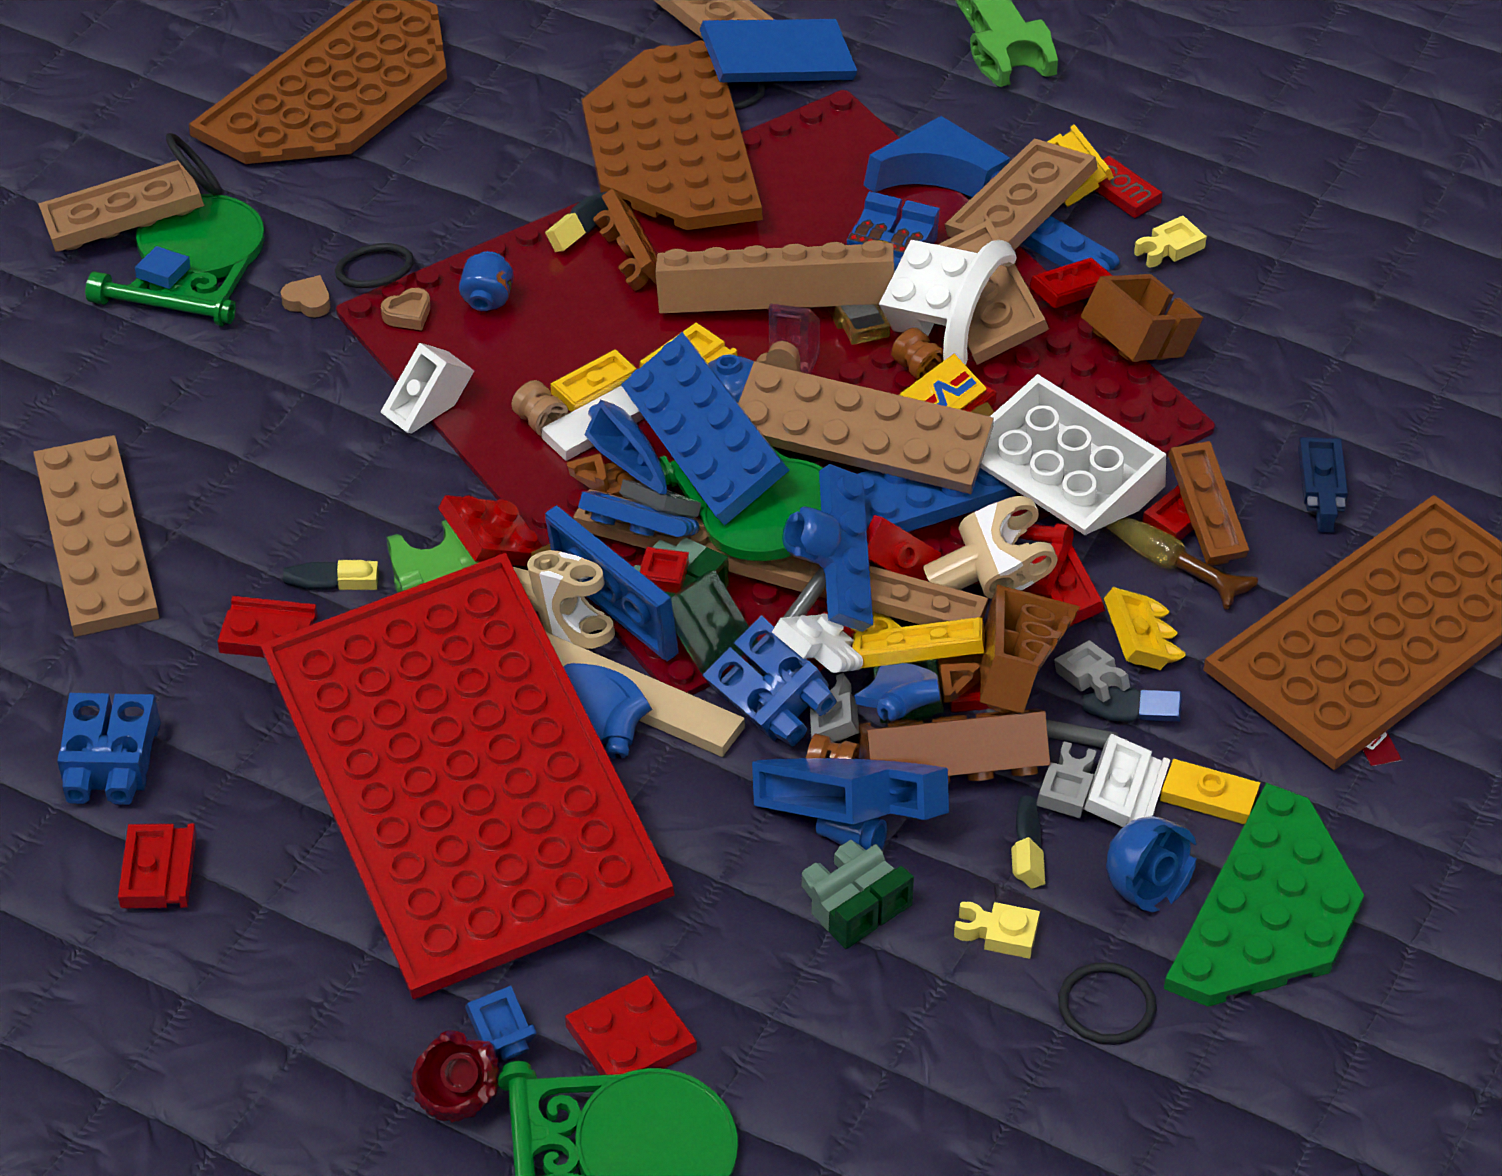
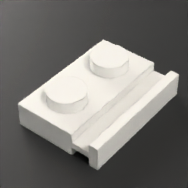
M1110 734L1104 745L1083 809L1122 827L1134 819L1153 816L1170 759L1164 757L1161 761L1151 756L1152 751L1114 734Z

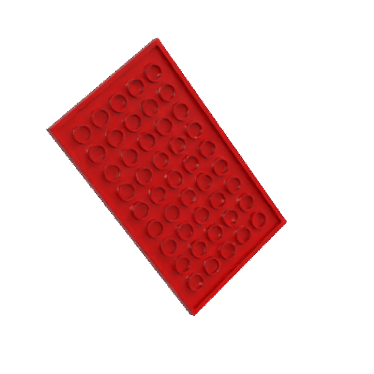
M506 553L260 644L273 679L413 1000L675 896L674 886Z

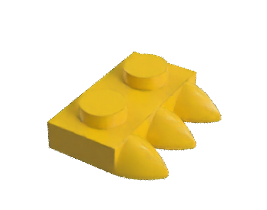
M1112 587L1104 597V601L1126 661L1135 665H1143L1161 670L1167 663L1179 661L1186 656L1185 652L1179 647L1167 641L1178 633L1170 625L1160 620V618L1169 614V610L1165 606L1148 596Z

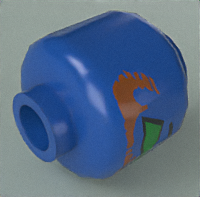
M485 251L468 258L464 265L459 282V293L464 301L476 310L488 311L498 309L505 305L509 298L514 279L513 269L505 258L498 253Z

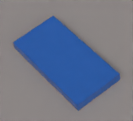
M836 19L703 20L700 27L701 35L719 82L854 80L857 73V68Z
M557 505L545 513V520L551 550L587 559L598 564L603 570L605 581L603 588L587 597L663 660L669 661L679 652L671 597ZM588 577L587 579L582 580V582L589 581L593 579V577Z

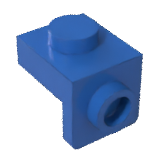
M512 986L466 1004V1011L478 1039L490 1041L494 1045L496 1056L501 1055L502 1060L506 1061L529 1050L527 1043L533 1040L537 1032L533 1024L528 1026Z

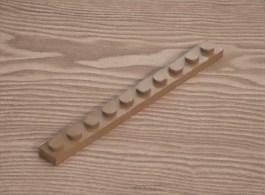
M580 508L577 509L573 516L574 520L592 534L645 549L646 547H653L660 539L677 546L686 537L728 556L729 572L800 592L804 590L820 568V565L817 563H811L794 556L769 561H751L730 556L712 544L706 534L703 522L698 518L694 519L699 524V531L696 535L676 537L655 531L654 536L638 534L629 530L631 523L617 519L615 525L597 522L590 519L592 512ZM869 565L872 612L922 625L977 617L984 619L988 610V598ZM825 589V590L823 591V593L821 594L820 597L827 599V594H826V589Z

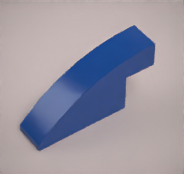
M839 758L768 759L752 762L754 806L852 825L887 814L926 820L949 813L948 768L897 761Z

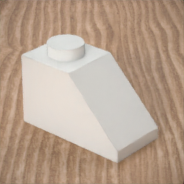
M419 343L384 404L381 413L404 431L412 434L456 404L474 370L446 350Z

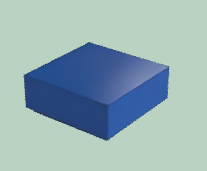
M156 246L135 266L136 278L170 289L191 268L189 256Z

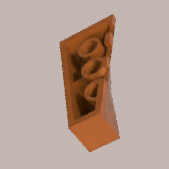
M997 584L984 623L985 648L981 658L980 702L987 704L991 709L998 712L1009 713L1015 711L1024 714L1037 673L1077 616L1080 606Z
M1038 708L1025 709L1024 714L1015 711L1009 713H978L976 718L967 719L966 715L939 716L933 718L931 723H923V720L911 719L894 720L888 723V727L873 728L871 722L859 723L857 738L860 744L862 759L948 768V783H950L951 775L967 774L968 781L993 779L994 771L1011 769L1012 776H1026L1038 774V766L1050 765L1045 711Z

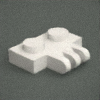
M828 614L780 618L772 631L773 634L803 659L815 658L833 673L859 670L863 665L862 656L850 647L854 640L842 631L844 629L843 625L828 621Z

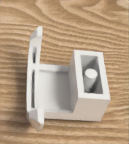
M910 240L879 305L893 331L903 333L910 328H918L929 336L934 323L946 326L943 350L944 360L955 353L966 365L968 361L969 327L980 295L989 278L1000 265L1009 267L1015 263L1017 259L1011 245L1003 240L989 242L978 253Z

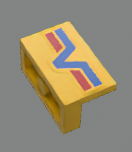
M954 353L899 395L962 410L983 394L987 388Z

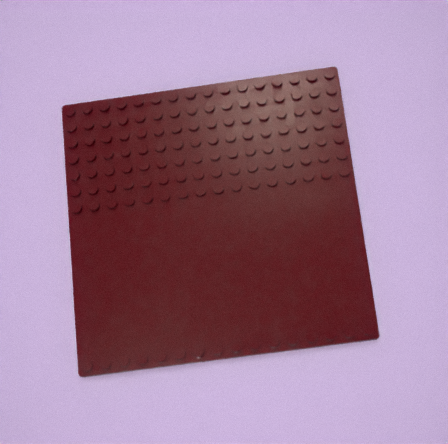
M840 90L741 132L762 205L763 220L685 230L675 226L674 219L663 214L655 218L635 209H632L656 255L671 249L695 252L705 251L712 247H721L726 250H742L754 245L765 248H783L789 244H801L805 247L823 246L830 242H840L847 245V238L852 233L855 224L858 223L864 210L865 199L868 192L871 191L863 186L869 155L900 137L849 91ZM925 184L897 185L876 192L902 199L901 215L906 200L940 208L938 235L934 243L935 245L951 238L947 236L945 223L969 201L962 193L955 190ZM623 199L631 208V202ZM579 202L422 268L388 285L380 286L354 297L336 307L338 318L395 383L398 382L419 343L446 350L474 370L456 404L430 421V423L497 500H507L518 508L519 514L528 527L537 534L538 541L543 547L550 544L545 513L557 505L573 518L578 509L582 492L591 489L569 474L566 462L600 454V452L593 446L565 461L542 439V436L538 435L529 426L528 421L521 419L513 411L511 403L517 390L529 381H540L551 392L552 382L615 349L638 369L642 359L694 323H698L725 341V347L728 349L735 348L737 356L755 362L760 355L768 353L772 344L777 341H786L798 349L802 373L899 395L917 381L910 374L909 367H902L891 355L892 347L902 332L892 330L879 304H874V306L882 316L884 324L862 329L854 328L841 306L659 313L657 285L650 278L641 289L636 291L627 284V277L620 271L619 266L625 260L635 257L633 255L628 257L616 239L608 242L601 235L600 231L602 229L599 226H596L589 233H585L564 251L555 252L545 232L565 215L570 214L572 208ZM1020 246L1014 250L1017 257L1014 264L1043 314L1049 330L978 365L967 346L968 361L966 366L981 383L997 392L996 403L991 406L994 412L1038 374L1166 453V457H1168L1169 451L1173 447L1194 444L1213 434L1215 423L1146 360L1132 362L1123 358L1118 353L1119 349L1115 345L1093 332V327L1081 317L1085 305L1080 300L1054 309L1030 288L1032 276L1047 270ZM485 251L495 252L503 256L513 269L514 279L505 305L494 310L479 311L472 308L461 297L459 282L468 258ZM421 288L428 292L431 308L423 329L415 330L386 324L381 315V303L390 296H400L407 289ZM934 323L928 336L930 343H935L944 350L946 326ZM646 419L637 422L653 447L658 459L665 455L669 462L674 461L675 459ZM773 447L785 457L812 462L822 468L831 464L856 474L868 471V469ZM601 453L603 464L613 462ZM678 484L673 488L667 485V490L685 496ZM1016 491V496H1023ZM1036 504L1039 513L1036 522L1052 515ZM1018 510L1011 516H1020L1028 510ZM976 511L912 530L908 533L941 552V558L965 546L959 526L965 517ZM593 534L633 567L635 565L641 566L645 548ZM869 561L870 566L880 568ZM729 572V586L708 609L704 608V613L683 635L676 632L679 653L669 661L663 660L587 596L584 597L595 609L604 612V615L613 620L615 636L653 679L694 695L710 687L703 674L730 647L751 666L752 664L746 660L734 643L761 615L775 627L801 592ZM819 597L806 616L820 615L824 611L828 612L827 599ZM762 634V635H759L758 637H756L755 640L753 641L752 648H753L766 634ZM732 665V666L727 667V668L723 671V673H722V675H721V679H722L735 665Z

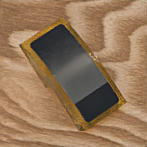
M878 304L826 306L837 329L844 328L852 345L886 338L890 335V324Z

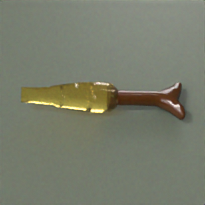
M1124 517L1105 526L1128 546L1154 564L1166 569L1179 567L1212 585L1220 595L1224 610H1228L1233 605L1236 595L1246 593L1258 584V577L1236 576L1220 572L1186 553L1184 544L1176 537L1149 524Z

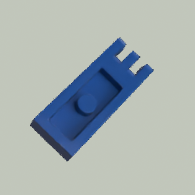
M1049 216L1022 242L1023 245L1060 267L1091 257L1108 272L1120 264L1119 257L1115 253L1052 216Z
M598 491L582 492L578 506L580 509L592 512L590 519L610 525H615L616 519L631 523L630 531L642 535L654 536L655 531L676 537L696 535L699 531V524L694 519L662 513L646 505Z

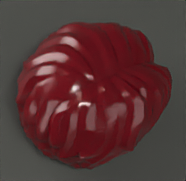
M447 1030L440 1033L439 1037L434 1039L416 1059L411 1080L412 1092L415 1093V1102L420 1104V1107L429 1116H433L437 1120H449L453 1123L468 1117H475L476 1113L489 1103L491 1098L497 1093L499 1068L497 1066L498 1058L496 1057L494 1045L490 1041L468 1040L467 1036L460 1031Z

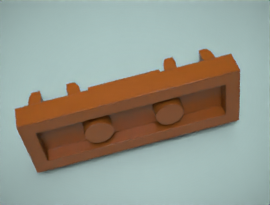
M612 188L602 196L609 210L599 212L593 220L602 229L600 233L608 242L616 239L628 257L632 255L635 257L625 260L619 266L620 271L627 277V284L634 291L641 289L649 278L657 285L655 272L657 255L632 209Z
M1207 441L1171 448L1168 457L1206 564L1215 566L1228 563L1229 560L1246 557L1250 550L1211 442Z

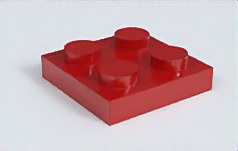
M445 495L438 507L475 562H482L506 553L512 565L527 567V562L531 558L532 552L543 547L538 541L537 534L528 527L519 514L518 508L507 500L499 499L494 501L478 499L469 495L464 497Z
M648 975L565 1015L566 1028L600 1075L624 1074L647 1068L665 1069L697 1052L696 1039Z

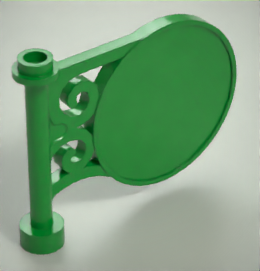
M201 194L204 206L195 208L186 215H173L160 219L151 226H138L137 247L141 259L156 246L189 256L191 268L170 289L138 278L129 285L113 283L110 274L93 271L86 283V299L91 303L105 305L110 298L211 316L214 317L216 326H224L225 323L231 324L235 317L236 304L235 301L229 300L248 265L257 258L264 245L265 236L261 217L251 206L238 199L224 195ZM227 276L218 289L217 278Z
M775 450L789 471L724 526L706 502L702 500L675 460L669 462L665 455L659 457L666 479V486L669 485L670 488H673L678 484L686 497L701 503L698 516L704 524L709 540L716 548L730 556L751 561H769L790 557L791 555L785 549L782 541L783 529L789 516L797 511L800 512V508L803 506L821 511L819 471L823 468L812 462L785 457Z
M514 1061L504 1065L502 1073L498 1076L499 1087L509 1091L515 1176H535V1155L550 1149L562 1151L568 1157L566 1164L556 1165L559 1161L558 1153L554 1151L548 1152L543 1160V1170L546 1174L544 1176H731L733 1173L738 1149V1137L733 1117L723 1100L710 1087L690 1075L670 1069L647 1068L615 1075L537 1078V1073L532 1070L529 1063ZM594 1092L582 1111L577 1101L566 1095L555 1096L548 1102L546 1114L549 1120L544 1118L539 1110L540 1102L547 1096L561 1093ZM559 1109L567 1111L569 1115L567 1120L561 1123L551 1122L556 1121ZM576 1131L574 1144L567 1137L571 1136ZM577 1167H579L581 1175L574 1174Z

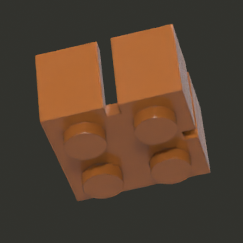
M1152 274L1100 276L1081 314V317L1093 327L1092 330L1096 335L1109 340L1119 349L1118 353L1123 358L1132 362L1184 357L1204 318L1181 298H1175L1169 311L1164 315L1174 293Z

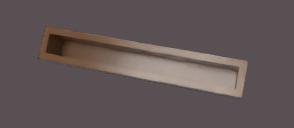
M872 240L859 245H844L840 242H830L823 246L805 247L801 244H789L783 248H765L754 245L742 250H726L721 247H712L705 251L695 252L671 249L665 253L657 254L655 272L659 313L879 304L895 273L893 243Z

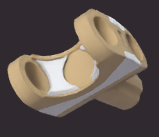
M1015 496L988 505L965 517L959 526L965 546L924 565L923 568L928 581L961 590L979 581L984 595L992 599L997 584L1023 590L1047 576L1055 568L1058 561L1056 552L1050 543L1036 542L1030 545L1029 543L1014 545L1017 539L1027 532V528L1032 526L1038 519L1039 513L1035 502L1026 496ZM1018 510H1028L1020 516H1011ZM1040 556H1047L1044 560H1042L1039 563H1031L1034 559Z
M547 550L539 552L527 562L528 570L513 567L534 610L538 612L539 620L545 632L586 649L601 647L613 639L615 636L613 620L604 615V612L595 609L584 597L597 593L605 584L603 570L598 564L576 555ZM588 577H593V579L589 581L582 582V580L587 579ZM596 630H603L602 632L596 634H589Z

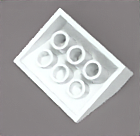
M1038 374L990 416L994 417L993 430L980 468L1023 496L1031 498L1037 505L1084 535L1140 511L1166 486V453Z

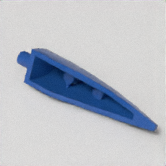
M600 399L598 404L592 405L588 411L591 421L584 435L600 453L657 493L666 494V479L661 463L638 424L624 409L615 404Z

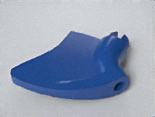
M566 664L564 669L601 743L606 744L605 751L607 755L613 759H616V754L621 755L622 759L627 757L629 746L633 744L635 727L638 721L653 710L649 702L632 680L615 670L591 664Z
M908 663L880 666L874 681L854 695L857 705L877 708L880 718L883 720L888 718L889 721L900 719L919 707L941 701L937 675L931 670Z

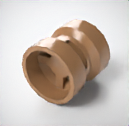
M537 380L529 381L521 386L513 396L511 403L513 411L521 419L528 421L529 426L540 436H542L541 428L568 414L567 406L558 397L551 396L550 390Z

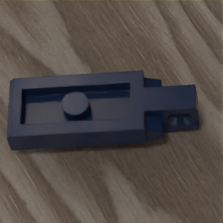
M1300 437L1298 454L1304 504H1306V510L1316 511L1318 532L1335 533V521L1338 512H1345L1348 495L1342 441L1339 438Z

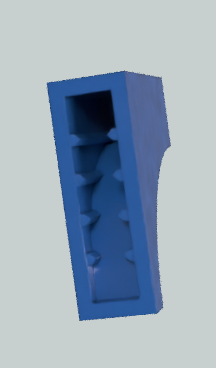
M939 116L870 154L863 186L876 193L882 189L897 185L925 184L955 190L973 198L1009 163L1010 157L946 118Z

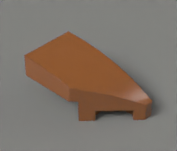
M601 453L566 462L569 474L593 490L625 498L620 494L623 479L640 482L614 462L603 464Z
M981 653L937 659L943 703L952 702L981 681Z

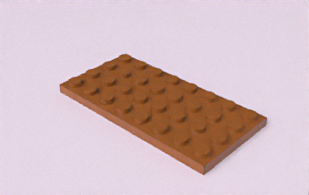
M1432 495L1205 658L1203 671L1331 769L1336 770L1502 643V542L1440 498Z

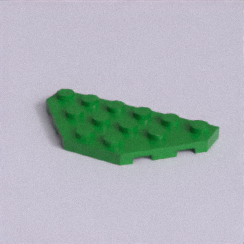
M1269 783L1265 784L1165 978L1164 990L1209 1007L1226 1002V997L1247 990L1251 994H1256L1285 986L1288 979L1310 973L1314 978L1331 972L1362 907L1364 893L1309 798Z

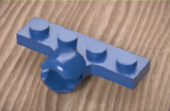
M828 464L819 471L821 511L803 506L800 508V512L797 511L791 514L785 523L782 541L785 549L791 556L811 563H817L823 568L826 578L828 621L863 632L873 625L863 476Z

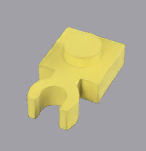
M1180 216L1153 228L1152 237L1139 238L1135 242L1134 254L1140 256L1143 253H1147L1146 265L1149 268L1156 267L1161 264L1166 256H1169L1176 262L1204 249L1207 236L1187 218Z
M961 902L959 918L972 922L956 921L954 937L962 941L984 938V950L1030 959L1039 924L1040 911L994 902L991 913L984 911L976 903Z

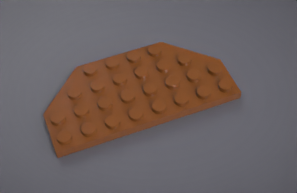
M427 0L353 1L189 123L190 136L244 164L352 154L447 79L437 5Z
M700 40L691 44L677 46L661 45L654 49L643 50L581 99L600 193L608 192L613 188L622 199L631 202L632 209L655 218L663 214L673 218L674 225L685 230L763 220L762 205L728 83L719 82L704 41Z

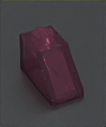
M770 303L768 308L769 349L777 341H786L793 344L798 349L800 355L801 372L811 375L820 354V319L808 308Z

